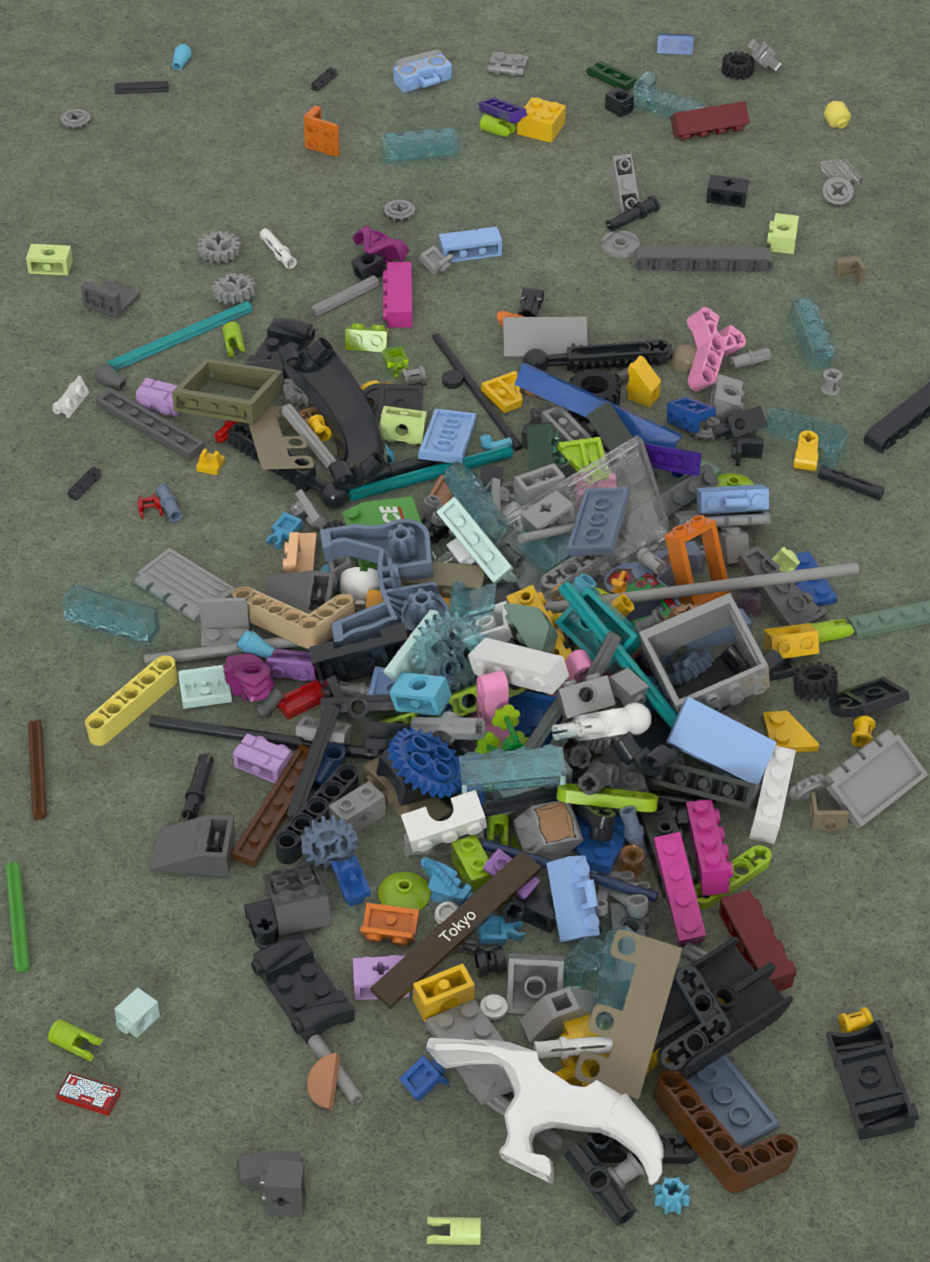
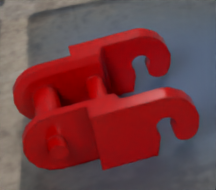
M153 493V497L142 498L141 495L139 496L137 503L141 519H144V508L155 507V509H158L159 515H163L158 496H155V493ZM154 501L152 504L143 505V503Z

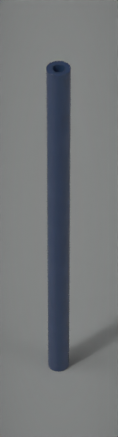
M484 839L482 843L484 850L495 853L499 848L511 858H514L522 851ZM524 851L545 869H547L546 863L555 861ZM589 871L590 880H594V884L629 895L641 894L646 896L648 901L655 903L658 899L659 892Z

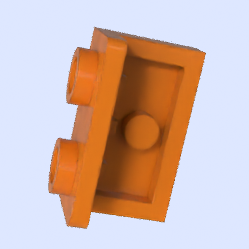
M366 903L363 926L360 928V933L362 936H366L367 941L381 942L383 938L391 939L392 944L408 946V942L415 943L420 911L418 909Z

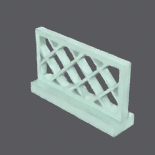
M453 497L437 511L438 515L493 583L496 584L501 579L507 582H515L516 584L519 582L511 572L514 568L457 498Z

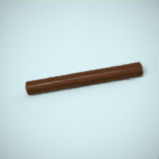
M31 720L28 723L32 814L35 820L45 819L47 816L43 732L41 721Z

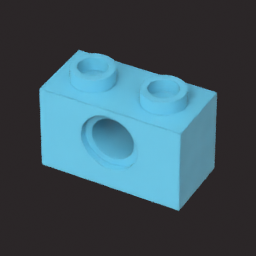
M401 672L389 692L396 711L437 716L442 714L452 696L446 677Z

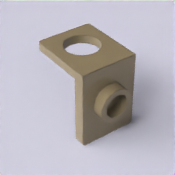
M811 791L808 808L812 830L831 832L836 829H846L849 811H818L815 791Z

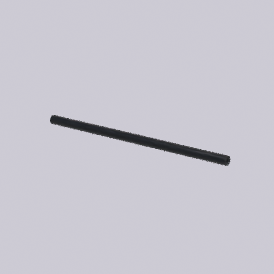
M433 334L432 339L454 369L463 374V381L505 438H511L514 450H522L523 446L440 334Z

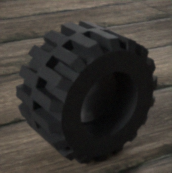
M596 369L583 370V372L575 373V376H572L570 381H568V383L620 406L621 383L610 372L606 373L604 370L599 371ZM568 410L574 418L578 416L579 421L587 420V423H590L588 418Z

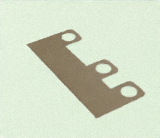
M269 406L254 424H249L262 470L314 467L310 456H289L287 449L306 448L308 445L305 437L302 436L283 437L277 419L284 417L283 414L279 413L283 406ZM299 439L303 444L293 446L289 444V440ZM300 458L307 459L309 464L300 466L295 463V460Z
M623 929L616 932L611 947V954L615 958L636 964L623 1011L597 1004L593 1008L588 1027L592 1033L614 1039L609 1058L588 1051L582 1052L579 1055L574 1072L576 1079L589 1084L598 1080L620 1094L627 1093L628 1096L639 1099L681 955V947ZM623 937H630L636 943V949L630 955H624L618 950V942ZM600 1012H609L613 1016L614 1024L610 1029L601 1030L597 1027L595 1019ZM594 1059L599 1063L600 1071L597 1076L589 1078L582 1073L581 1066L585 1060Z

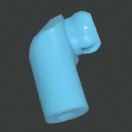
M489 434L480 437V446L485 450H492L507 445L513 447L511 438L492 441V437Z

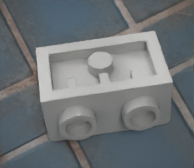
M303 716L296 725L295 735L301 736L305 740L313 741L321 719ZM336 722L328 743L350 744L352 724Z

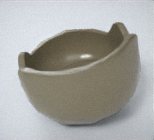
M691 344L677 346L670 359L671 367L676 371L687 373L692 367L697 347Z

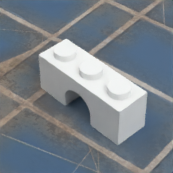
M476 790L451 798L453 814L444 821L433 820L429 816L426 807L402 814V821L412 851L424 852L431 849L434 845L443 842L451 843L457 840L458 837L467 834L475 835L484 828H487L486 818Z

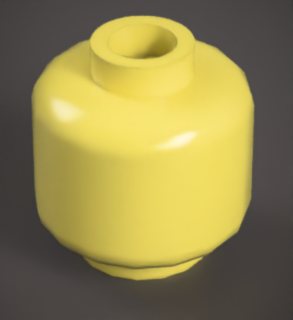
M832 101L825 107L824 117L830 127L842 129L848 125L851 113L844 102Z

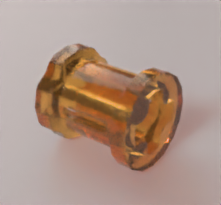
M629 845L624 847L621 851V860L623 862L620 864V872L631 871L634 873L635 878H637L643 871L641 863L644 860V852L638 846Z

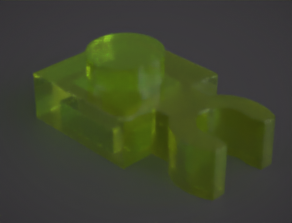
M403 346L382 349L388 369L393 368L394 377H398V371H401V369L409 370L408 357Z

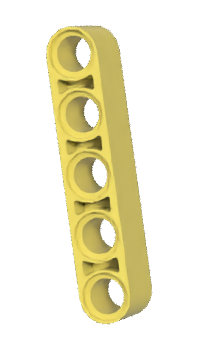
M165 655L156 658L87 717L85 725L89 741L92 744L101 746L108 743L176 685L178 674L174 658Z

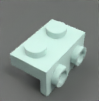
M222 665L178 672L183 709L232 702L231 690L224 679L225 675Z

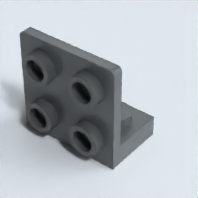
M86 281L81 285L84 306L117 318L140 296L139 291L110 281H105L101 286Z

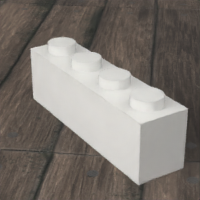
M486 637L468 654L474 675L481 676L503 670L509 684L551 695L569 677L563 656Z
M775 745L763 774L762 786L749 839L775 844L796 750Z

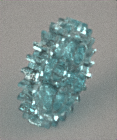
M448 611L442 612L441 617L439 614H434L433 621L425 619L427 627H418L421 636H413L418 641V645L411 646L412 649L417 650V654L411 656L412 659H418V663L414 665V668H421L420 674L446 677L449 688H452L453 691H459L460 686L468 688V681L476 683L469 658H464L463 652L466 647L471 652L487 637V634H479L482 626H473L475 623L474 618L467 620V614L458 616L457 611H452L450 615ZM451 628H454L456 631V636L453 640L449 637ZM433 643L438 647V651L434 656L430 650ZM449 647H452V648H453V649L451 650V654H452L453 656H449V655H448V654L450 653ZM447 663L452 665V672L449 675L445 672Z

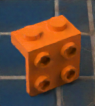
M314 105L304 116L305 148L338 157L340 155L339 126L322 120L321 107Z

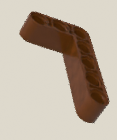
M661 1071L653 1098L726 1190L734 1193L742 1192L790 1169L798 1149V1143L794 1137L789 1134L780 1133L742 1149L679 1071Z

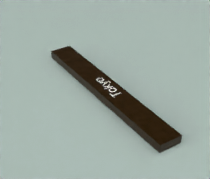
M524 851L519 852L371 987V992L389 1009L394 1007L413 989V983L423 980L539 874L542 866Z

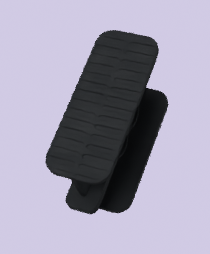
M737 937L731 938V940L726 941L723 945L721 944L718 948L713 949L710 953L689 965L695 967L703 977L727 1017L731 1031L727 1037L696 1056L688 1064L677 1069L687 1080L717 1061L721 1056L731 1052L734 1048H737L740 1044L758 1034L761 1030H764L767 1026L772 1025L773 1022L777 1021L785 1013L794 1000L792 996L784 999L768 979L776 969L772 962L757 971L753 970L736 948L739 942ZM684 974V978L681 981L683 984H690L689 980L692 977L690 974ZM673 982L653 1052L697 1025L674 987ZM699 987L692 988L693 990L689 991L688 994L690 996L692 993L700 991ZM700 995L695 999V1006L699 1011H705L708 1007L707 999ZM717 997L724 999L727 1004L719 1002ZM714 1024V1027L704 1032V1034L709 1036L713 1033H719L721 1024ZM690 1035L687 1039V1045L691 1050L697 1051L700 1047V1040L697 1036ZM681 1049L673 1053L667 1051L668 1058L673 1063L675 1057L683 1054Z

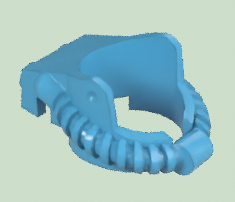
M424 857L421 860L422 869L425 870L431 879L428 887L432 891L431 900L433 902L441 904L450 901L460 907L474 894L472 887L467 883L464 888L462 887V881L455 877L458 872L428 857Z

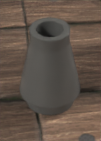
M100 364L95 370L94 378L97 379L98 383L119 391L126 386L127 381L109 364Z

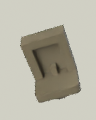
M859 256L835 260L833 274L836 279L856 276L859 283L864 281L867 268Z

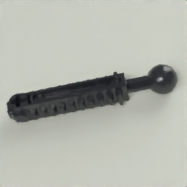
M664 339L630 341L626 343L614 342L613 344L605 343L600 345L588 344L587 346H576L572 343L571 347H567L566 353L547 355L541 349H530L525 353L522 363H527L542 371H545L547 367L566 365L567 371H573L575 374L577 370L597 368L602 370V368L610 369V367L618 369L622 366L627 368L639 356L644 357L650 366L652 364H667L672 358L673 351L672 345Z
M244 423L234 424L231 430H228V444L232 445L234 449H239V452L245 453V456H250L252 460H256L260 464L250 428ZM288 451L289 456H296ZM302 458L295 460V463L300 466L309 464V462H305ZM315 464L313 468L270 469L277 476L280 475L284 480L289 481L290 484H294L296 490L302 489L307 492L312 488L319 492L322 502L328 508L338 509L348 502V489H339L334 481L327 483L316 476Z

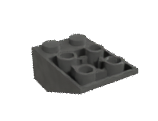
M311 570L268 575L265 595L310 614L336 596L338 583L335 573Z
M205 815L160 828L150 871L156 873L229 877L232 860L231 852L234 849L236 837L234 816Z
M300 864L288 870L276 869L272 870L269 874L263 875L268 897L272 901L277 921V930L280 936L332 925L328 895L314 864Z

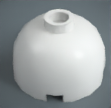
M360 567L346 569L341 574L340 593L353 596L356 610L362 611L366 609L368 590L380 591L378 571L372 568H368L367 572L360 571Z

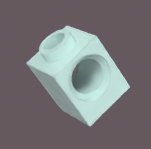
M138 987L114 1009L116 1025L119 1030L124 1034L131 1033L136 1038L160 1017L158 1002Z

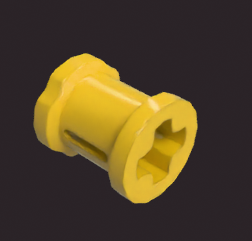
M314 415L307 420V424L322 442L328 441L332 435L331 429L325 425L326 421L322 415Z
M869 716L856 717L853 722L855 730L851 735V743L853 746L864 747L873 740L871 735L876 727V723Z
M862 1007L860 1011L847 1015L842 1013L838 1015V1024L842 1033L855 1032L873 1023L872 1015L867 1007Z

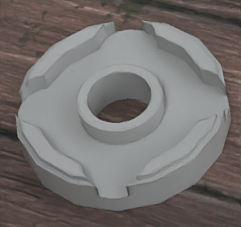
M614 231L609 232L601 240L602 251L606 255L617 259L633 257L635 249L640 246L639 238L627 231H619V233L615 234Z

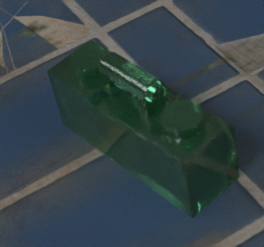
M553 422L527 425L529 472L553 463L561 471V465L568 462L558 450L557 445L560 442L559 430H554Z

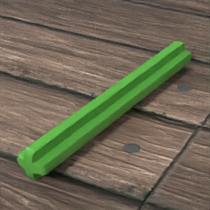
M15 861L13 863L9 862L6 865L15 971L26 972L30 969L22 877L20 864Z

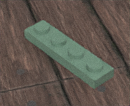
M930 600L851 616L848 618V623L855 630L853 633L856 638L929 624Z

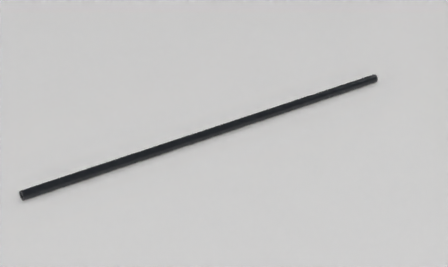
M151 715L149 720L150 727L241 741L246 734H250L255 737L262 736L268 742L275 745L282 744L297 749L300 744L311 747L313 742L298 736L159 715ZM341 743L345 747L347 757L373 760L381 755L369 753L370 749H365L364 746ZM490 766L489 778L494 777L500 772H506V768ZM572 778V783L578 784L579 779ZM649 789L650 793L658 796V800L668 798L671 806H686V802L709 800V798ZM712 799L713 807L715 810L716 800Z

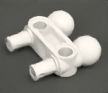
M632 702L623 708L617 709L607 707L600 712L575 716L569 723L554 724L552 732L561 731V733L552 735L556 741L574 737L578 742L602 737L615 739L628 732L632 735H639L649 728L651 714L649 709L640 703Z

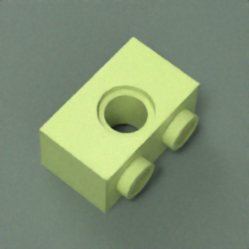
M775 213L774 221H770L767 244L771 245V252L794 254L799 216Z
M31 244L26 257L28 273L68 275L73 262L71 246Z
M384 406L380 422L384 440L388 442L403 441L410 445L422 444L427 412ZM403 424L408 429H400L398 425Z

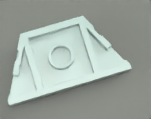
M429 610L383 671L392 681L396 682L401 672L430 675L439 663V657L431 649L439 641V632H434V621L439 618L438 611Z

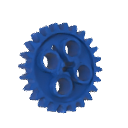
M411 727L410 730L404 728L402 732L398 731L389 743L390 747L387 752L390 753L388 759L394 762L391 767L399 769L397 775L406 778L404 780L405 784L411 782L414 790L417 787L421 788L423 795L428 791L432 798L436 794L441 799L445 795L450 797L452 794H456L465 782L464 777L466 773L463 771L465 765L459 763L462 758L455 756L456 750L449 749L448 742L442 743L440 736L434 738L431 731L425 734L422 728L418 732L414 727Z

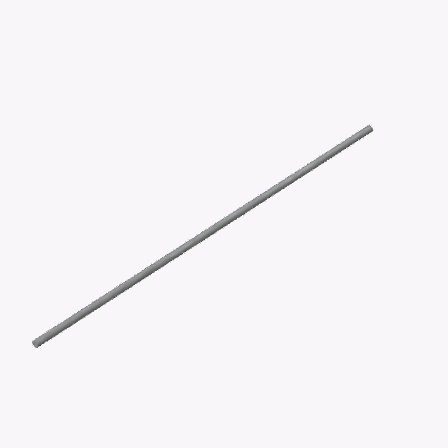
M855 562L603 596L611 603L620 594H624L632 603L855 575L859 574V565ZM566 600L547 602L544 608L546 611L551 610L552 614L563 613L570 604ZM468 613L449 615L448 620ZM282 637L263 639L274 649L301 647ZM332 637V638H331L330 640H328L327 642H330V641H333V642H334V638ZM237 643L146 654L144 655V663L147 667L156 658L164 655L174 658L175 663L244 654L245 652H241V648L236 646Z

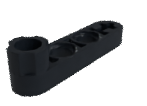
M571 803L572 808L591 825L589 834L591 839L600 842H609L613 839L616 814L610 808Z
M588 1132L587 1145L601 1163H621L627 1158V1154L621 1150L623 1144L602 1133ZM659 1134L665 1148L662 1164H689L696 1161L698 1154L683 1135ZM613 1143H616V1153H612ZM671 1144H674V1154H670ZM683 1145H688L690 1153H684ZM633 1153L632 1155L635 1157L638 1163H641L638 1157Z

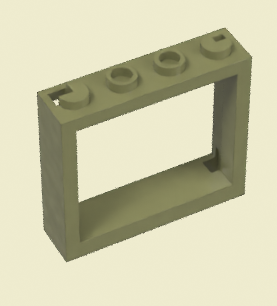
M205 358L172 391L173 409L177 412L254 424L284 391L283 371ZM209 371L214 372V376L209 375ZM208 379L260 388L250 400L198 392Z

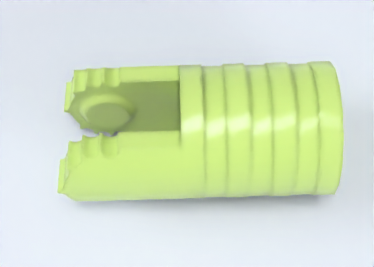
M428 1217L427 1224L431 1226H450V1236H427V1244L481 1245V1218Z

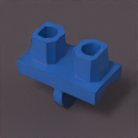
M356 856L341 862H331V868L345 902L349 903V906L361 904L364 902L365 897L371 896V890Z

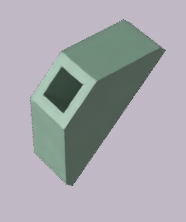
M512 603L503 605L508 613L505 615V618L512 628L516 627L518 630L516 637L523 646L526 645L530 649L553 654L558 633L549 618L538 607Z

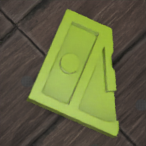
M600 437L558 443V450L586 484L609 481L610 475Z

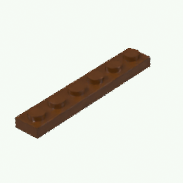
M299 745L231 852L232 860L256 867L287 817L286 814L310 747Z

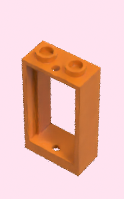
M703 515L694 516L691 518V521L674 527L672 531L664 535L676 586L694 583L685 542L700 534L702 535L711 581L728 579L715 520ZM731 591L679 597V602L683 605H688L689 603L693 606L696 604L703 605L728 593L731 594Z

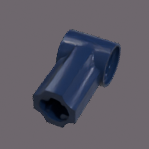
M334 742L327 745L312 787L313 791L316 792L338 767L346 764V750L342 744Z

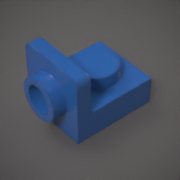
M424 1055L399 1078L418 1101H421L439 1082L444 1085L449 1082L444 1075L447 1070L437 1063L435 1059L431 1061Z

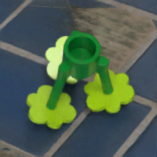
M508 704L502 709L495 711L492 724L496 727L499 726L501 730L508 728L510 735L506 736L500 748L498 746L501 742L500 739L495 737L494 733L486 732L483 739L477 740L476 756L483 757L485 761H489L491 757H497L498 755L501 758L507 756L511 761L526 758L524 745L529 738L525 737L522 731L515 732L514 727L519 723V710H515L512 705Z

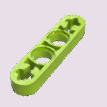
M569 783L559 784L556 796L557 800L565 803L616 809L634 806L636 811L654 812L657 810L658 796L652 793L603 788L594 795H586L578 787V784Z
M762 845L753 846L731 861L733 878H729V893L707 895V899L704 897L699 899L698 894L703 896L700 883L695 885L694 889L699 909L712 907L721 898L728 896L770 866L772 858L769 848ZM755 856H757V857H762V856H763V857H764V860L761 859V858H758L757 860H755ZM741 867L746 869L748 873L739 875L735 873L734 869Z

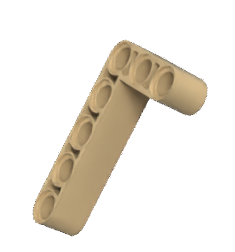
M239 587L232 592V598H247L250 623L307 649L330 640L333 637L332 623L356 613L353 596L349 594L337 595L310 614H307L250 587Z

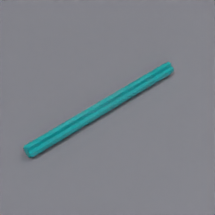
M245 301L107 361V364L115 371L249 314L252 312V305Z
M510 445L464 457L462 464L445 462L364 484L357 488L348 489L349 500L356 501L436 479L440 475L446 476L512 458L513 450Z
M569 582L563 583L558 589L559 592L602 644L607 633L610 631ZM619 643L612 657L623 670L629 668L649 686L645 695L646 699L672 730L678 714Z

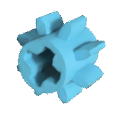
M665 1176L662 1186L655 1185V1206L661 1205L664 1209V1214H667L669 1211H675L679 1215L682 1205L689 1206V1185H683L680 1177L668 1179Z

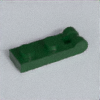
M603 61L597 62L595 66H591L586 70L588 76L596 77L625 91L637 85L636 77Z

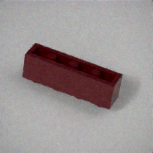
M746 101L676 112L670 116L673 136L675 139L681 138V141L689 140L694 135H698L699 138L707 137L712 132H716V135L724 134L730 129H733V132L742 131L745 126L750 124Z
M750 890L721 898L719 915L731 937L739 939L736 947L753 970L757 971L772 962L776 969L768 979L776 989L781 991L793 987L794 977L797 974L795 965L785 955L782 941L777 940L774 935L771 921L763 915L760 901L754 898Z

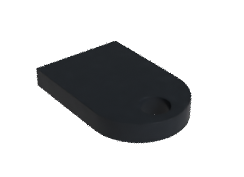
M376 383L363 390L367 399L375 402L373 411L379 425L384 406L423 410V385ZM403 424L398 425L399 428H407Z
M881 677L839 691L836 695L833 694V697L829 698V708L833 715L839 717L864 716L910 700L909 691Z

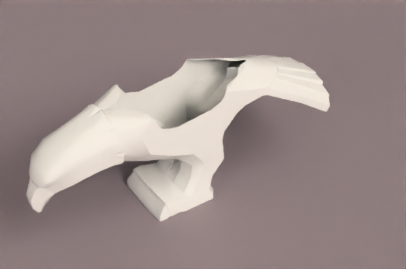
M428 1039L427 1051L445 1069L474 1064H498L504 1069L514 1094V1098L504 1114L508 1133L506 1143L499 1151V1155H501L505 1162L553 1184L555 1180L553 1162L545 1155L534 1154L532 1142L535 1134L551 1128L595 1132L612 1137L632 1151L644 1166L648 1176V1184L653 1185L659 1180L663 1173V1143L656 1128L632 1102L627 1093L620 1094L598 1080L586 1087L572 1086L545 1069L539 1062L536 1051L503 1040Z

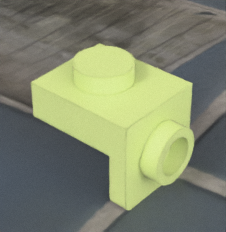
M782 547L772 558L780 566L779 570L781 572L793 571L800 564L796 554L785 547Z

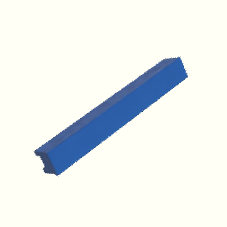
M527 363L521 365V370L514 384L586 418L588 414L608 402L597 395ZM610 402L634 440L672 448L677 447L683 435Z

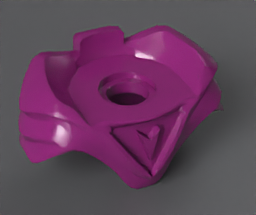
M368 225L360 228L352 237L355 245H364V250L367 254H380L385 264L393 259L403 262L407 254L410 253L408 245L403 240L390 238L382 232L372 230Z
M244 653L228 656L226 664L222 665L225 675L224 679L231 688L233 695H241L244 702H246V696L252 702L267 698L272 687H275L274 680L270 674V667L254 654Z

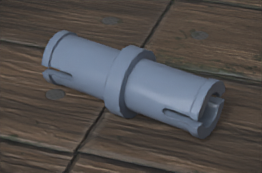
M159 485L155 491L160 499L161 508L166 511L170 521H179L183 514L178 507L177 498L172 495L168 485Z
M623 807L619 813L625 828L623 830L624 837L629 842L632 856L635 858L643 857L648 853L643 838L644 828L639 824L635 807Z

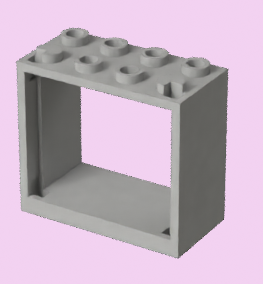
M730 593L639 632L643 655L666 701L677 714H679L687 697L719 712L722 707L729 704H738L745 697L752 694H761L770 687L768 664ZM730 626L751 669L679 699L658 656Z

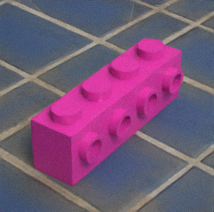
M712 799L686 802L689 823L688 832L702 895L729 893V878H733L732 863L726 861L729 859L727 844H722L724 842L723 827H718L720 825L719 810H714Z

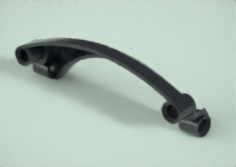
M319 337L309 349L304 347L300 353H298L294 345H285L280 348L278 355L286 374L311 400L331 429L337 448V459L330 463L328 469L336 487L339 489L357 488L364 480L373 481L387 466L386 447L377 417L352 373L335 352L332 345L322 337Z
M738 641L725 649L715 659V662L711 663L712 666L705 669V672L699 673L696 678H691L675 691L678 698L682 699L751 669ZM771 649L763 654L768 664L769 678L783 666L782 656L777 651ZM729 704L722 707L719 713L725 715L737 704ZM654 709L650 712L651 724L644 733L632 735L628 732L611 747L626 766L633 763L642 775L658 776L677 760L683 751L666 743L671 733V728Z

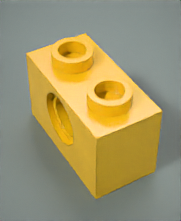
M810 623L763 629L765 652L770 649L775 650L783 659L819 654L818 630Z
M463 963L413 983V1002L424 1022L432 1016L474 999L475 984Z

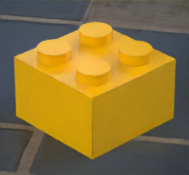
M531 97L524 107L527 116L517 122V134L552 143L565 125L566 105Z

